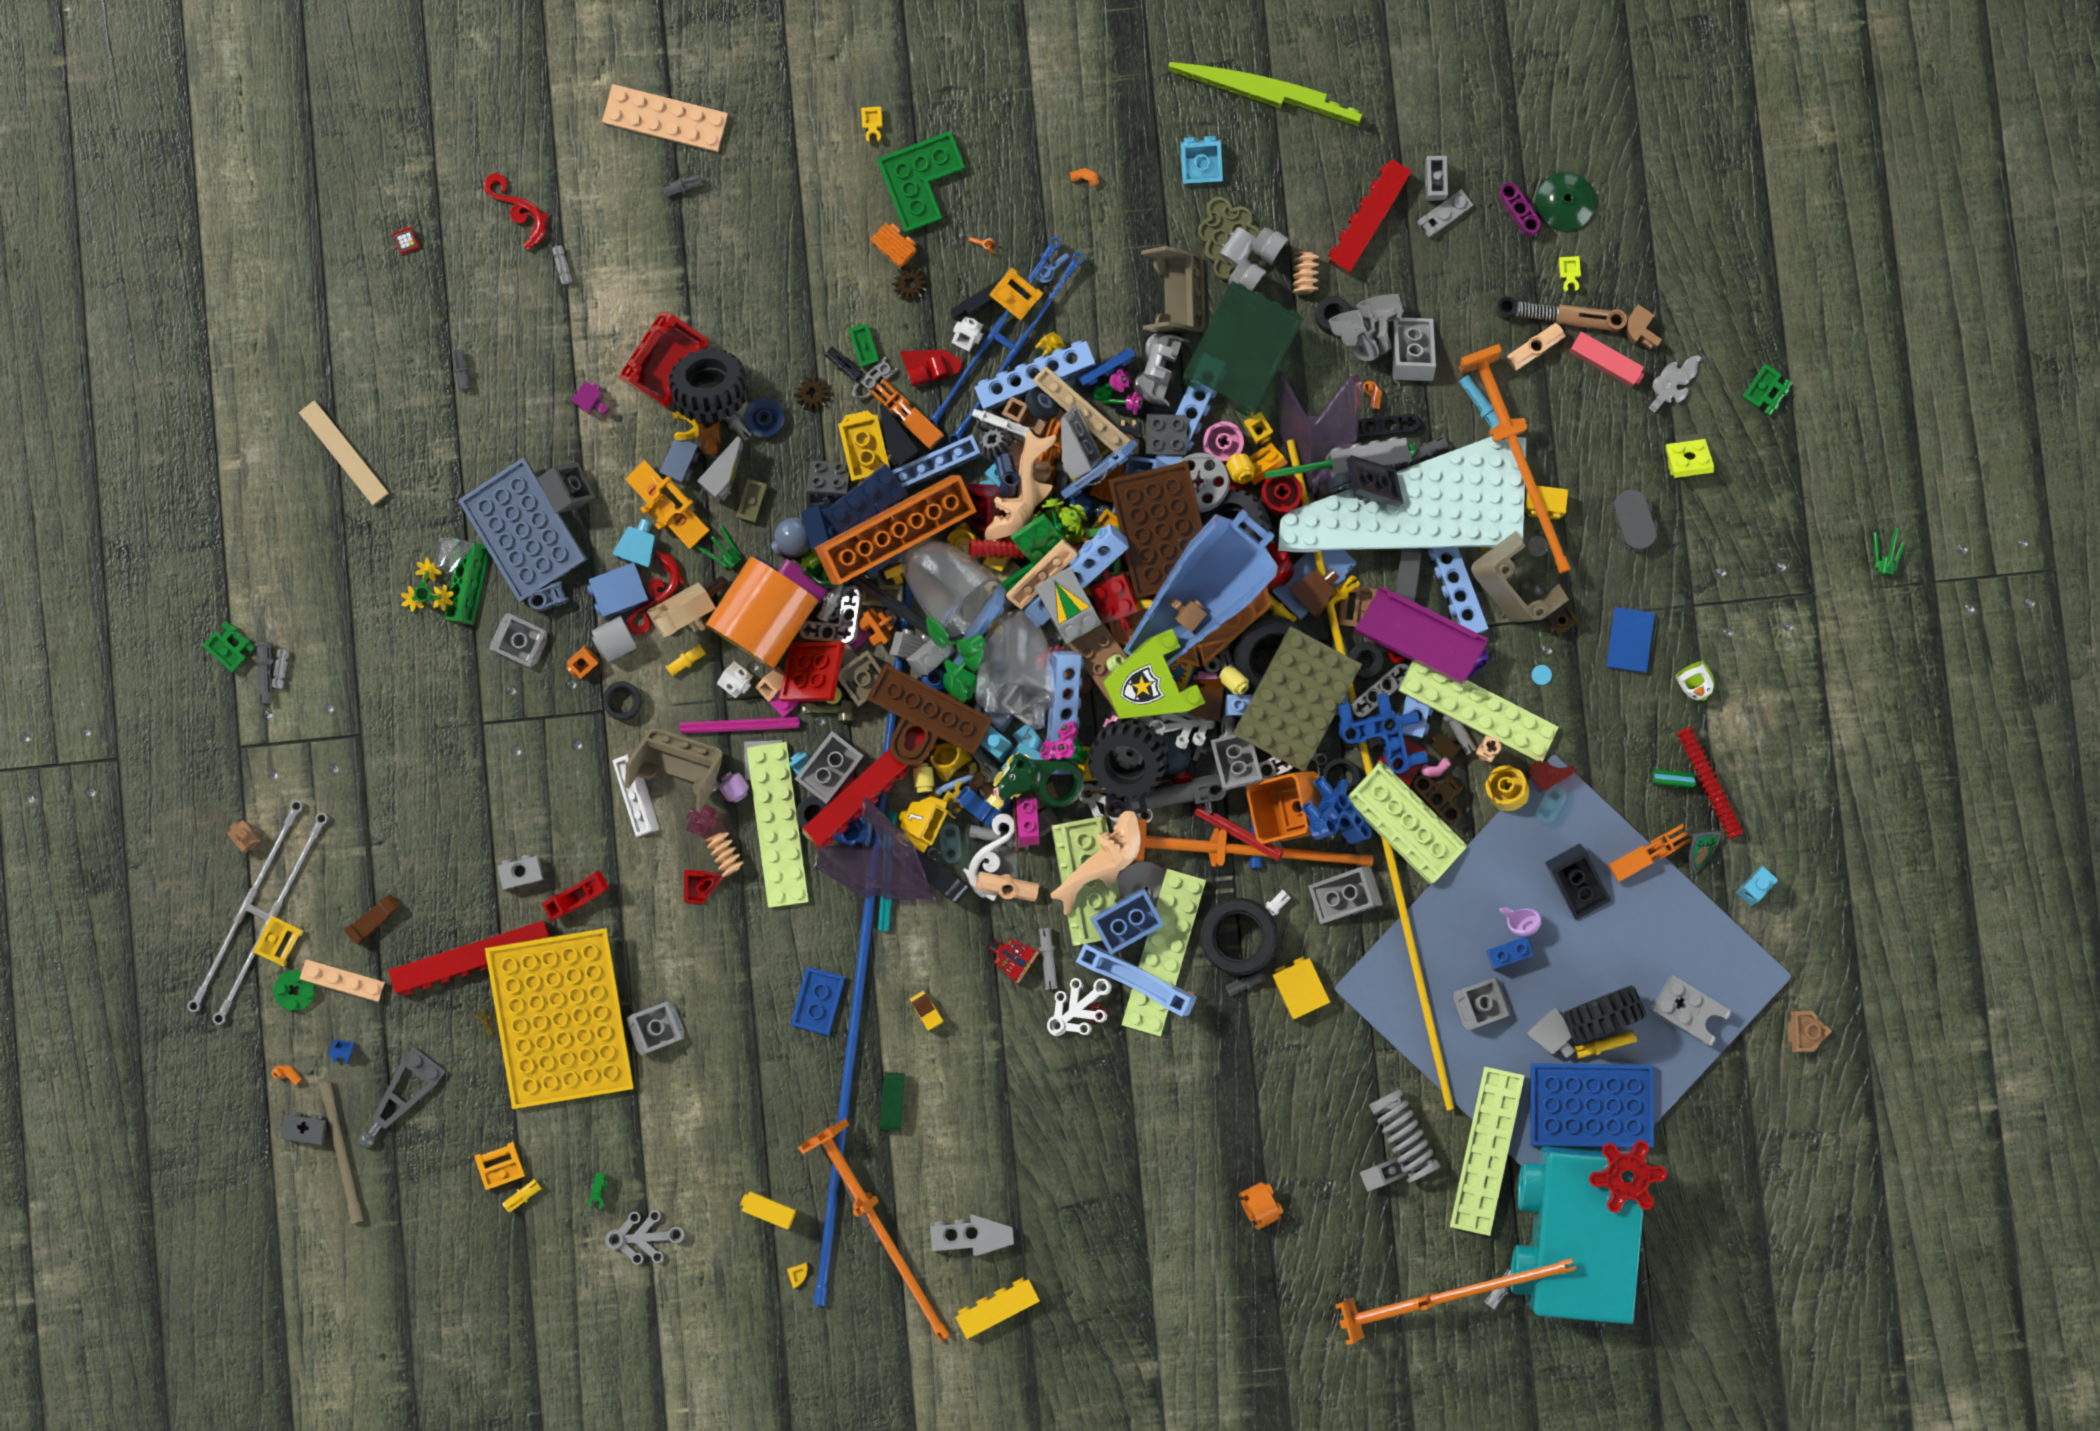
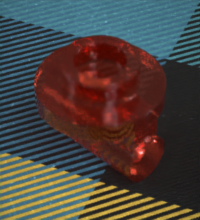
M1095 1002L1088 1006V1011L1103 1010L1107 1013V1017L1110 1015L1104 1003L1099 1004ZM1101 1012L1098 1014L1099 1020L1103 1018V1014ZM1089 1019L1093 1026L1099 1023L1094 1019Z

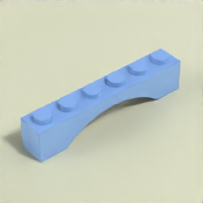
M1092 943L1083 945L1076 961L1092 971L1110 977L1143 993L1164 1008L1182 1017L1189 1016L1197 999L1196 996L1114 954L1110 955L1108 951Z

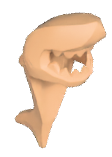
M1026 430L1025 444L1021 454L1018 474L1020 477L1018 497L1002 499L999 496L995 497V507L1004 510L1007 514L1006 517L1003 515L1000 517L994 516L993 522L985 531L987 541L1011 536L1026 526L1034 513L1035 507L1051 491L1052 485L1039 483L1034 480L1033 468L1038 456L1054 444L1057 438L1056 435L1041 439L1037 438L1031 430Z
M1126 811L1120 814L1117 824L1114 826L1115 832L1112 834L1107 832L1099 833L1097 839L1102 849L1085 861L1060 887L1050 894L1052 899H1060L1063 902L1065 915H1068L1073 909L1077 893L1083 884L1099 878L1107 888H1110L1120 870L1130 865L1137 857L1141 838L1135 812Z

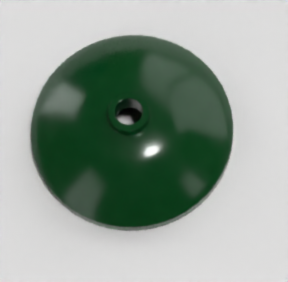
M1560 172L1548 177L1541 184L1536 195V209L1540 218L1546 225L1558 231H1573L1583 227L1591 219L1596 206V197L1592 186L1582 176L1571 172ZM1564 196H1570L1571 201H1565Z

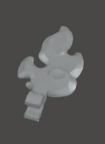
M1700 356L1688 358L1681 368H1677V362L1670 363L1664 368L1661 375L1653 381V390L1658 395L1649 406L1653 413L1657 411L1664 401L1670 403L1671 398H1675V401L1679 403L1686 397L1688 388L1678 390L1676 386L1677 384H1688L1696 375L1698 362L1701 360Z

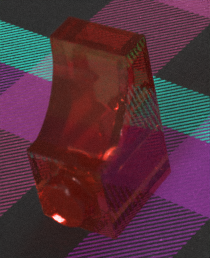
M1539 760L1530 766L1532 770L1528 774L1539 793L1575 774L1577 770L1574 765L1558 768L1550 765L1548 761L1542 763Z

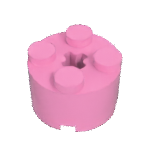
M1227 421L1218 422L1209 427L1203 440L1204 453L1215 456L1224 465L1227 464L1233 454H1241L1244 445V438L1240 429L1235 424ZM1223 439L1226 440L1227 445L1221 447L1219 442H1222Z

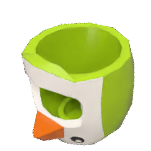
M1703 660L1687 666L1675 676L1682 690L1691 699L1704 701L1713 692L1714 678Z

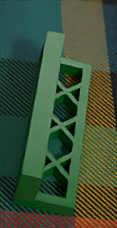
M459 542L449 592H454V595L449 598L452 600L453 605L446 604L443 620L474 625L489 551L485 545L475 542ZM469 547L468 554L465 557V549ZM464 567V573L460 576L461 569ZM460 587V592L456 595L457 589ZM456 607L455 616L453 617L452 611Z

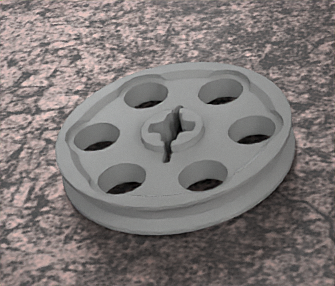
M1195 453L1181 459L1178 463L1188 461V463L1193 462L1196 464L1195 468L1190 471L1199 513L1210 511L1217 507L1225 499L1230 485L1229 475L1224 464L1215 456L1206 453ZM1208 462L1215 463V468L1211 471L1205 470V465ZM1201 478L1203 483H1200L1198 490L1196 483L1198 482V479ZM1218 478L1224 479V484L1221 487L1214 486V481ZM1212 495V502L1208 504L1203 503L1204 496Z

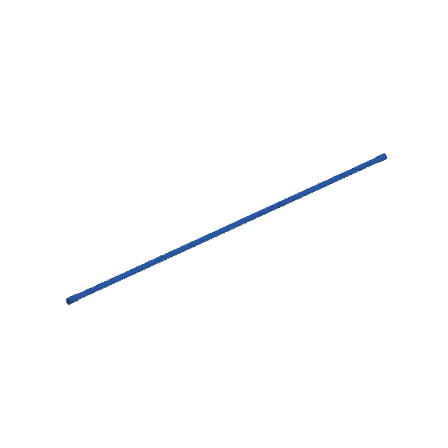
M904 579L903 604L911 609L916 580ZM900 617L898 632H903V629L909 630V623ZM895 657L894 668L903 672L905 660ZM889 711L883 754L890 748L891 737L897 726L898 716ZM882 792L877 797L837 1123L844 1118L848 1120L888 792L886 794ZM847 1127L835 1135V1144L842 1156ZM833 1163L818 1279L813 1305L826 1306L827 1281L841 1177Z

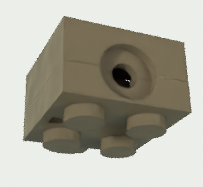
M845 644L841 663L842 669H840L838 681L856 706L859 707L868 701L866 698L878 678L881 668L868 650L858 656L850 645Z

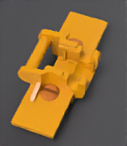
M646 460L625 479L647 503L640 510L644 514L649 513L657 522L655 526L659 530L668 525L689 549L710 531L690 509L694 502L691 499L689 500L671 481L672 478L670 476L663 480ZM666 487L683 504L681 508L664 492Z

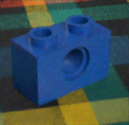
M1527 936L1486 950L1493 970L1533 956Z

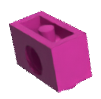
M1037 798L1016 799L1019 846L1039 845Z

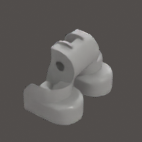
M1237 227L1233 233L1229 234L1230 238L1226 244L1221 245L1222 250L1218 256L1236 267L1228 280V284L1234 292L1247 301L1250 300L1251 293L1261 277L1265 276L1267 272L1258 265L1251 264L1247 260L1251 253L1259 255L1261 259L1272 265L1281 248L1288 245L1289 238L1278 231L1274 232L1270 228H1264L1258 237L1255 238L1244 229Z
M1398 294L1379 295L1365 299L1356 305L1358 310L1344 312L1329 319L1332 333L1335 336H1341L1345 346H1352L1355 355L1360 360L1371 361L1377 359L1379 354L1383 355L1392 349L1387 333V322L1401 320L1404 310ZM1363 320L1369 322V330H1366Z
M1156 333L1148 338L1145 347V353L1148 358L1145 371L1139 373L1133 383V391H1138V396L1142 398L1143 402L1162 408H1169V402L1164 399L1171 371L1164 367L1167 360L1175 362L1181 344L1189 346L1190 340L1165 333Z

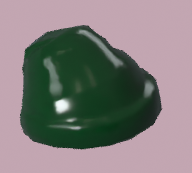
M821 562L813 569L805 567L802 570V573L808 579H811L820 587L832 588L836 586L831 584Z

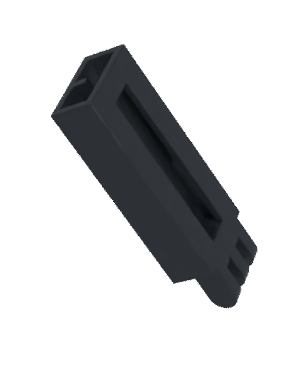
M1002 278L951 310L952 319L957 320L965 314L970 318L996 302L989 294ZM1012 279L1007 283L1014 290L1019 288V285Z

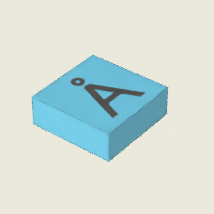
M1024 725L1012 735L1018 743L1027 746L1032 735L1039 738L1036 732L1027 725Z

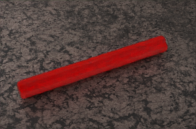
M1201 804L1195 808L1194 814L1219 829H1224L1228 834L1275 860H1280L1283 850L1271 843L1261 844L1256 840L1255 834L1214 811L1211 814H1207L1205 807Z

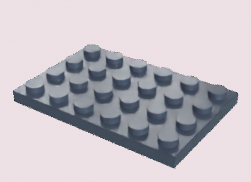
M526 457L521 458L458 500L520 603L528 599L531 593L545 588L587 560L561 515L554 513L538 477Z

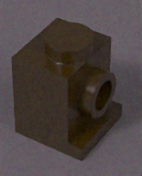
M1567 605L1546 619L1548 622L1546 626L1551 634L1555 633L1556 636H1559L1580 621L1571 607ZM1564 618L1565 624H1560L1558 619Z
M1439 731L1431 739L1433 744L1430 746L1448 762L1463 747L1462 744L1458 746L1454 744L1456 740L1452 736L1441 734Z

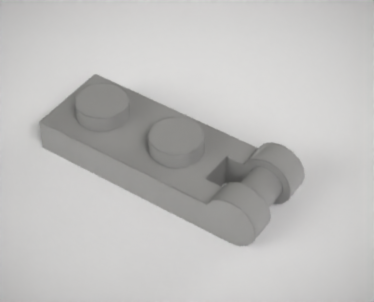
M1461 189L1420 218L1417 223L1425 229V234L1430 238L1473 207V204ZM1431 219H1433L1436 223V225L1433 227L1429 223Z

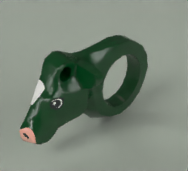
M1018 753L1013 756L1002 779L994 787V795L1001 800H1007L1013 795L1032 791L1035 798L1043 806L1058 810L1060 807L1069 806L1078 799L1084 787V779L1079 768L1068 760H1036ZM1056 770H1068L1074 777L1073 790L1064 798L1056 799L1050 797L1046 790L1048 777Z

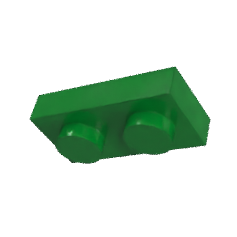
M865 323L849 328L848 331L860 368L878 363L879 359L868 324Z

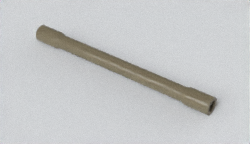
M331 1082L319 1084L320 1092L325 1104L347 1198L348 1212L351 1224L363 1221L362 1212L356 1196L335 1106Z

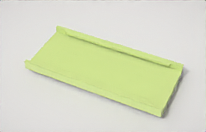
M1379 761L1347 796L1365 821L1430 885L1439 879L1467 847V844L1382 761Z
M1106 815L1051 825L1062 884L1085 861L1102 849L1097 836L1099 833H1109ZM1097 878L1083 884L1078 891L1073 909L1067 915L1073 945L1102 941L1089 917L1121 900L1117 878L1110 888H1107L1102 880Z

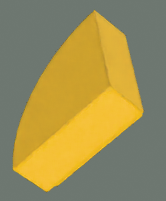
M807 1263L787 1269L793 1289L801 1285L805 1280L808 1272Z

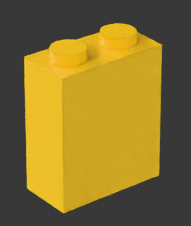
M1304 956L1292 961L1294 965L1286 968L1284 965L1275 969L1276 974L1272 975L1292 1020L1330 1003L1310 958L1305 960Z
M750 1191L749 1194H744L740 1204L743 1206V1212L787 1230L790 1229L797 1213V1209L753 1191Z

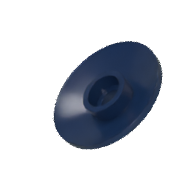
M759 398L747 406L744 413V422L747 429L753 435L767 438L775 435L782 428L784 413L776 401L770 398ZM767 416L768 421L762 422L761 417Z

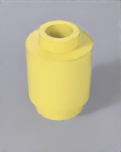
M1227 666L1221 671L1219 675L1221 683L1234 695H1242L1248 690L1249 680L1235 667Z
M928 763L916 765L917 768L913 769L914 788H917V793L933 792V787L935 786L933 767H929Z

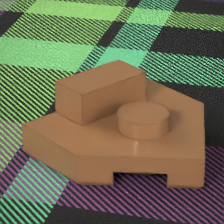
M1791 1011V1022H1788V1042H1792V1052H1814L1824 1038L1832 1031L1818 1019V1016L1813 1011Z

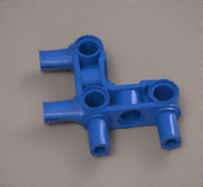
M1388 693L1376 695L1380 710L1378 715L1359 720H1353L1349 702L1338 705L1341 720L1339 723V736L1343 741L1361 743L1365 742L1366 739L1377 736L1382 738L1384 761L1386 766L1395 773H1403L1409 770L1411 766L1428 762L1425 751L1412 754L1406 753L1402 734L1404 726L1420 723L1418 713L1411 712L1403 715L1395 713L1391 709ZM1391 719L1393 722L1392 727L1385 729V721ZM1352 728L1354 731L1353 736L1346 738V731ZM1399 758L1401 761L1400 766L1393 768V761Z
M1324 776L1318 777L1313 782V785L1316 786L1322 795L1318 809L1312 801L1305 803L1301 807V810L1304 811L1310 820L1312 836L1319 840L1336 834L1337 830L1340 829L1341 834L1349 844L1369 839L1371 837L1369 824L1346 795L1350 788L1349 781L1345 779L1339 780L1334 789L1329 785Z

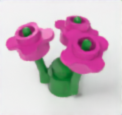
M1123 368L1117 370L1116 374L1111 375L1109 383L1094 386V396L1097 401L1103 400V404H1126L1127 410L1133 411L1134 415H1137L1138 409L1142 407V398L1138 396V391L1129 394L1126 400L1111 399V396L1114 395V390L1123 392L1126 387L1131 389L1130 383H1133V376L1129 371L1123 370Z
M1074 721L1061 726L1058 731L1060 740H1057L1056 743L1050 742L1049 739L1045 740L1040 747V758H1045L1048 761L1054 758L1060 760L1063 757L1069 761L1073 760L1078 764L1086 761L1088 751L1083 748L1084 744L1076 738L1078 730L1075 727L1076 723Z

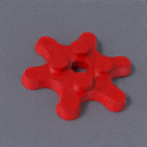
M1643 1140L1635 1142L1632 1151L1627 1154L1619 1152L1613 1143H1607L1603 1146L1602 1153L1608 1160V1166L1604 1171L1592 1172L1589 1176V1182L1594 1187L1605 1186L1610 1190L1611 1196L1607 1201L1609 1211L1613 1213L1619 1212L1624 1202L1629 1199L1635 1200L1643 1210H1649L1653 1207L1654 1200L1648 1193V1186L1652 1182L1665 1180L1667 1171L1662 1166L1651 1167L1646 1164L1645 1156L1649 1151L1647 1142ZM1629 1170L1633 1173V1179L1630 1182L1623 1181L1622 1173Z

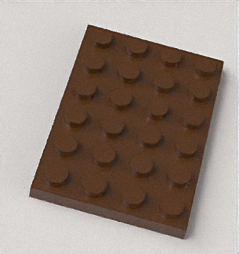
M1188 461L1108 479L1119 529L1127 537L1129 548L1125 551L1136 598L1159 592L1189 542L1203 528Z

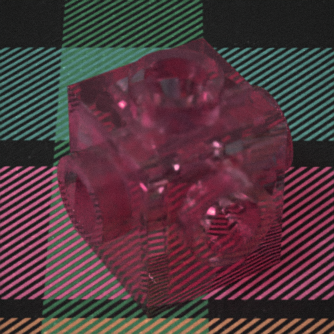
M706 804L700 812L696 811V807L695 809L691 808L687 816L689 822L686 831L705 838L710 828L714 829L718 818L715 817L717 809Z

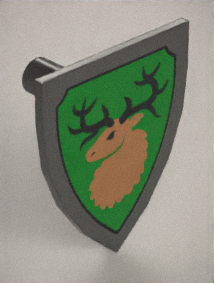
M1722 830L1699 833L1687 831L1689 834L1685 837L1692 839L1689 861L1694 874L1701 870L1713 855L1720 841Z

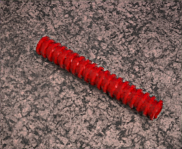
M971 539L969 542V555L972 558L974 556L980 558V556H983V558L987 556L989 558H993V556L995 558H999V556L1005 558L1007 556L1008 559L1012 557L1014 559L1018 557L1023 559L1026 557L1011 540L1008 542L1002 540V542L999 540L995 542L993 540H989V542L983 540L982 542L980 539L977 541ZM1070 542L1077 552L1085 543L1080 544V542L1074 544V542Z
M1693 727L1685 728L1677 732L1676 736L1680 737L1679 742L1683 743L1682 748H1685V754L1688 753L1689 755L1687 758L1691 760L1690 764L1694 766L1693 770L1697 772L1696 776H1699V782H1702V788H1705L1704 792L1708 794L1707 798L1711 800L1710 804L1714 806L1713 811L1716 810L1717 812L1715 815L1720 818L1718 821L1723 824L1721 827L1725 828L1724 833L1728 834L1727 839L1743 834L1744 830H1741V824H1738V818L1734 816L1736 813L1732 812L1733 807L1729 806L1730 801L1726 800L1727 795L1723 794L1724 789L1721 790L1720 787L1722 785L1718 784L1717 781L1719 779L1715 778L1714 775L1716 773L1712 772L1713 767L1709 766L1710 761L1706 760L1707 755L1704 756L1703 753L1705 751L1704 749L1701 750L1700 747L1702 745L1697 742L1699 739L1695 737L1696 733H1693Z

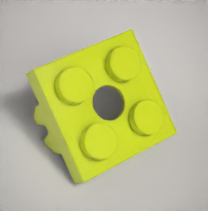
M1706 439L1666 444L1668 468L1670 469V475H1673L1674 478L1714 472V465ZM1686 453H1693L1696 457L1688 460L1684 455Z

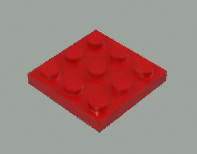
M841 641L791 643L779 700L782 702L834 701L845 644Z

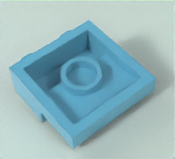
M1205 136L1204 140L1196 141V137L1184 138V141L1180 142L1183 184L1223 181L1220 139H1216V136Z

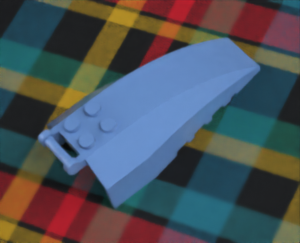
M1244 509L1238 513L1234 520L1215 514L1189 542L1123 651L1130 656L1147 638L1165 630L1173 629L1180 648L1163 655L1167 666H1169L1176 658L1186 653L1189 648L1202 641L1205 636L1219 628L1222 623L1229 618L1231 619L1248 606L1276 576L1278 565L1265 548L1273 539L1274 534L1262 528L1248 516V512ZM1244 522L1263 539L1260 542L1257 541L1239 524ZM1172 597L1182 604L1187 599H1190L1192 602L1196 599L1204 606L1203 611L1207 615L1192 633L1173 618L1177 610L1168 603Z

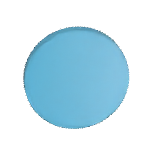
M1538 665L1533 669L1531 676L1536 684L1545 685L1551 680L1552 672L1547 666Z

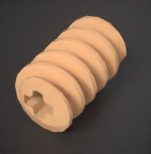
M1294 252L1293 254L1298 257L1294 258L1293 262L1298 265H1295L1293 270L1298 273L1293 275V278L1297 280L1293 283V286L1297 288L1293 290V293L1299 295L1312 294L1313 291L1318 290V287L1313 286V283L1318 282V279L1313 278V275L1319 274V272L1313 270V267L1319 266V264L1313 262V260L1319 258V256L1312 252Z
M720 832L704 841L711 842L707 846L708 849H715L711 856H718L714 861L716 864L722 863L718 868L719 871H725L722 877L736 872L744 863L743 861H736L740 854H733L736 847H729L732 839H725L729 835L728 832Z

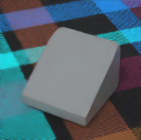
M1049 808L1038 814L1040 837H1043L1052 830L1051 825L1060 824V821Z

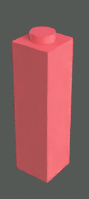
M1580 332L1569 351L1574 356L1631 388L1635 383L1639 384L1644 376L1641 373L1644 368L1643 366L1583 332Z

